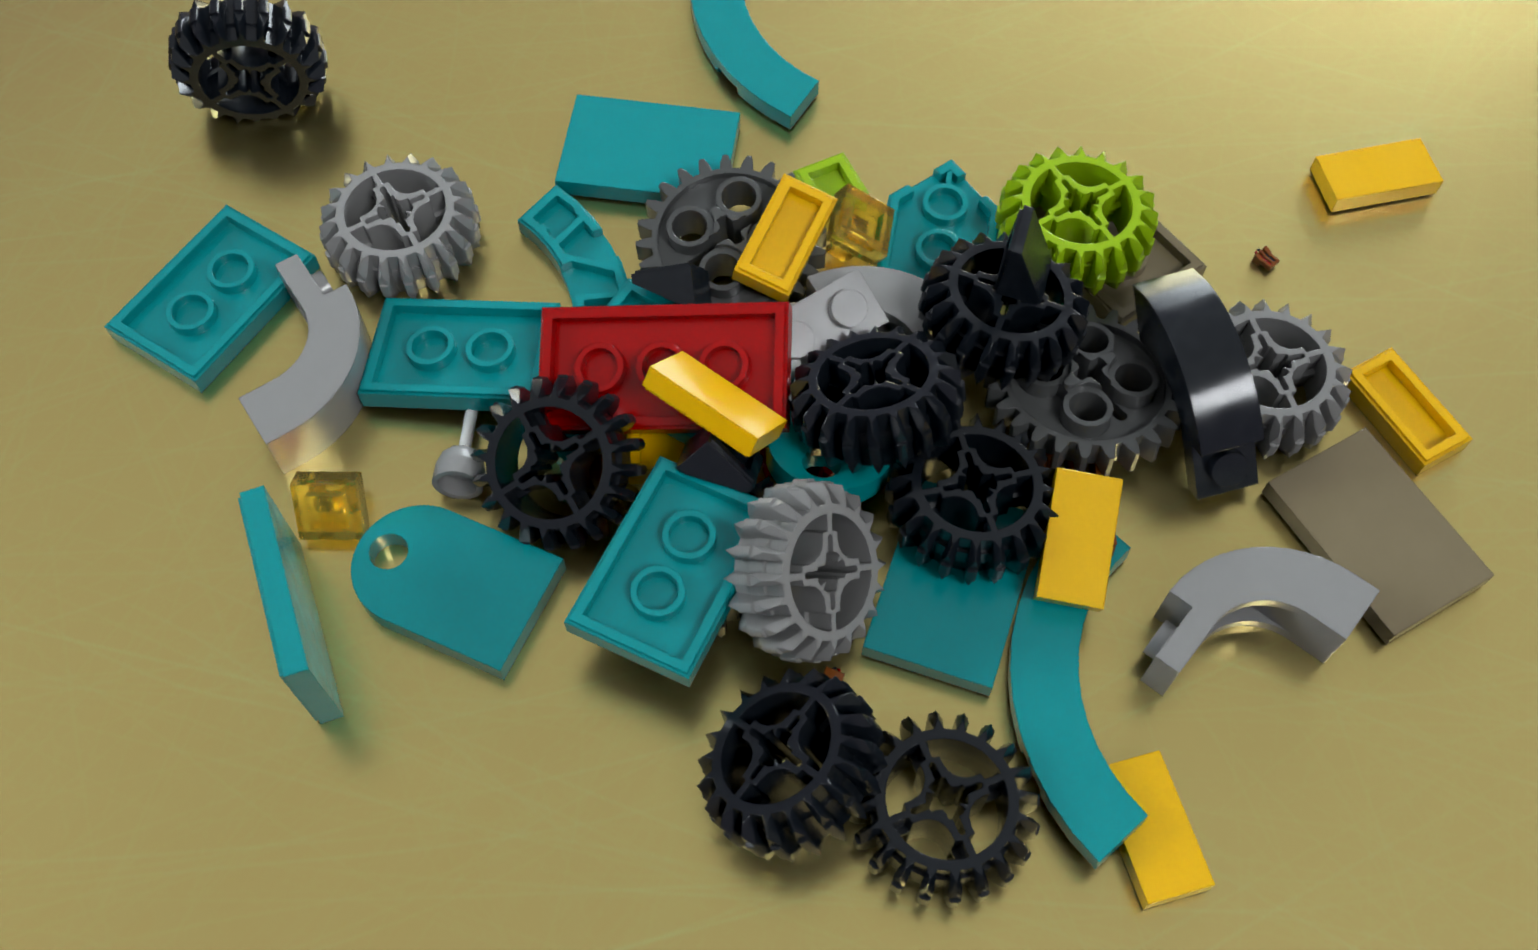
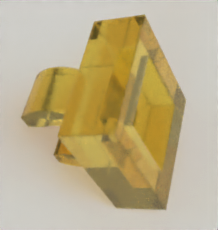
M847 183L834 194V197L838 198L829 221L826 241L830 242V244L826 246V253L843 262H848L855 256L874 266L887 257L895 210Z
M296 472L290 483V490L299 539L360 540L370 527L362 472Z

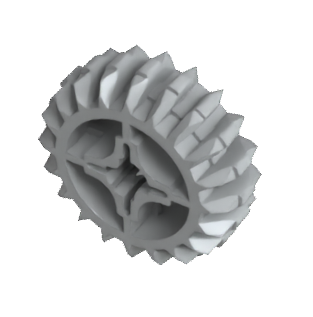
M412 153L400 163H396L387 154L384 165L373 167L364 161L363 173L359 176L344 173L345 188H330V204L320 207L323 224L319 226V235L326 250L325 254L330 266L335 268L337 273H340L342 280L350 288L359 285L360 290L368 298L381 290L386 298H395L399 292H406L408 296L416 299L418 290L429 287L438 294L439 281L446 278L458 282V275L460 273L458 266L472 265V257L474 256L472 249L480 247L479 222H481V217L477 204H474L475 201L471 189L467 186L466 181H460L459 176L455 174L452 167L441 170V166L437 164L434 157L421 165Z
M1264 299L1254 305L1252 310L1239 300L1234 307L1230 308L1228 313L1243 345L1260 405L1264 440L1255 442V446L1264 460L1274 455L1277 448L1289 458L1294 453H1298L1302 446L1311 449L1312 446L1317 445L1328 431H1333L1341 419V412L1349 403L1351 390L1347 388V385L1350 382L1352 369L1341 365L1344 361L1345 348L1328 346L1331 341V329L1316 331L1311 327L1312 314L1300 320L1290 315L1289 303L1276 312L1270 310ZM1303 386L1307 401L1298 406L1293 396L1297 391L1296 387Z
M793 479L792 482H784V484L765 488L763 498L747 502L749 519L734 523L740 541L738 545L726 550L735 559L734 572L723 578L735 585L736 594L728 606L739 613H743L738 630L753 636L754 647L760 648L766 653H771L772 656L780 657L782 661L796 663L831 661L833 656L840 653H849L854 639L866 636L865 619L878 616L873 599L876 593L884 591L877 581L878 570L886 562L877 558L876 549L883 537L870 531L874 514L863 511L861 509L860 496L844 491L843 485L834 484L831 481Z

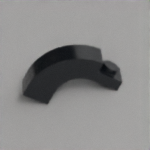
M1193 268L1133 284L1139 339L1160 363L1177 406L1182 431L1188 489L1197 500L1258 484L1255 442L1264 440L1260 405L1243 345L1221 299L1212 286Z

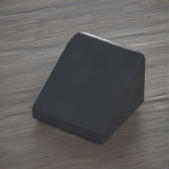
M1024 205L1023 209H1019L1005 245L994 288H996L997 294L1029 304L1039 305L1043 300L1051 267V256L1034 208Z
M690 263L637 270L635 274H631L632 284L677 304L712 303L708 271L702 267Z
M702 428L686 442L675 468L686 475L748 494L755 488L764 459L759 452L750 457H745Z

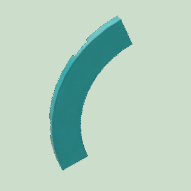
M690 0L695 30L702 48L717 72H723L728 80L737 87V94L747 103L770 119L791 129L818 95L819 80L807 75L787 62L767 43L753 23L745 0Z
M555 185L517 220L520 233L532 241L549 258L560 274L569 292L573 307L607 306L627 281L623 264L603 235L601 226L576 199L558 185ZM565 434V435H566L568 438H571V437L574 436V435H585V434ZM575 450L557 452L559 460L556 463L561 465L562 462L567 460L566 456Z
M1117 535V545L1111 558L1109 576L1127 558L1131 548ZM1038 559L1028 577L1020 599L1009 646L1008 688L1010 711L1021 753L1025 754L1028 765L1031 767L1032 775L1041 790L1039 794L1046 808L1068 840L1096 870L1145 822L1148 815L1127 793L1111 771L1097 746L1087 720L1079 680V647L1083 624L1088 610L1033 600L1039 566Z

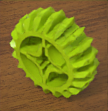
M1057 146L1049 159L1036 153L1028 166L1018 165L1017 170L1012 174L1011 180H1007L1006 186L1001 190L999 205L995 215L996 229L999 230L997 238L1004 232L1009 237L1019 209H1023L1024 205L1034 209L1041 206L1046 213L1045 217L1038 221L1048 249L1052 248V261L1055 263H1071L1070 278L1083 281V286L1095 296L1102 290L1104 283L1117 289L1120 283L1124 282L1126 276L1134 277L1135 273L1140 270L1145 257L1150 255L1155 242L1153 236L1158 226V212L1153 210L1155 205L1154 193L1143 191V175L1127 176L1126 161L1112 165L1107 162L1105 151L1096 158L1085 155L1082 146L1079 147L1074 155L1068 156ZM1113 221L1119 233L1115 237L1108 230L1109 222Z

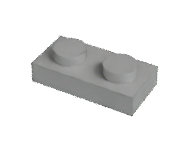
M858 267L792 305L791 379L795 377L796 367L807 364L808 352L814 350L825 351L827 339L845 340L848 338L850 330L858 335L870 333L874 326L878 328L889 321Z

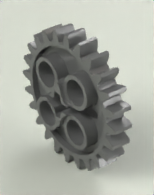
M723 155L720 169L712 170L704 159L699 160V175L694 177L686 170L678 169L679 186L677 188L668 183L661 182L659 189L663 202L647 199L645 205L649 219H641L637 223L641 240L636 241L638 260H642L639 263L640 270L690 263L708 271L712 303L779 302L738 281L727 285H717L711 282L719 276L732 277L733 270L781 180L775 179V163L770 161L761 172L753 170L752 156L747 155L740 168H733L729 156ZM792 172L787 174L795 178V175ZM736 205L751 207L743 212L729 210ZM826 228L823 230L788 300L789 302H799L806 298L804 287H806L807 277L819 273L817 269L825 268L826 250L823 247L826 246ZM687 234L702 235L700 239L695 241L680 239Z
M1089 305L1088 317L1086 319L1088 321L1086 326L1087 333L1081 346L1078 347L1071 363L1067 364L1064 369H1059L1057 374L1052 376L1048 382L1037 378L1034 383L1025 389L1015 379H1012L1011 383L1001 391L995 378L986 376L984 379L983 388L987 389L985 407L995 409L993 426L1004 419L1005 427L1010 426L1009 436L1015 437L1027 431L1030 443L1028 450L1046 448V453L1051 455L1050 468L1053 469L1060 467L1064 460L1073 461L1074 470L1082 472L1086 471L1088 463H1096L1101 474L1109 476L1113 462L1118 461L1123 468L1132 472L1135 470L1139 456L1153 462L1156 459L1160 446L1169 448L1176 430H1180L1181 424L1167 377L1156 357L1139 339L1137 319L1131 321L1126 326L1118 324V311L1114 309L1108 313L1105 319L1096 317L1093 305Z

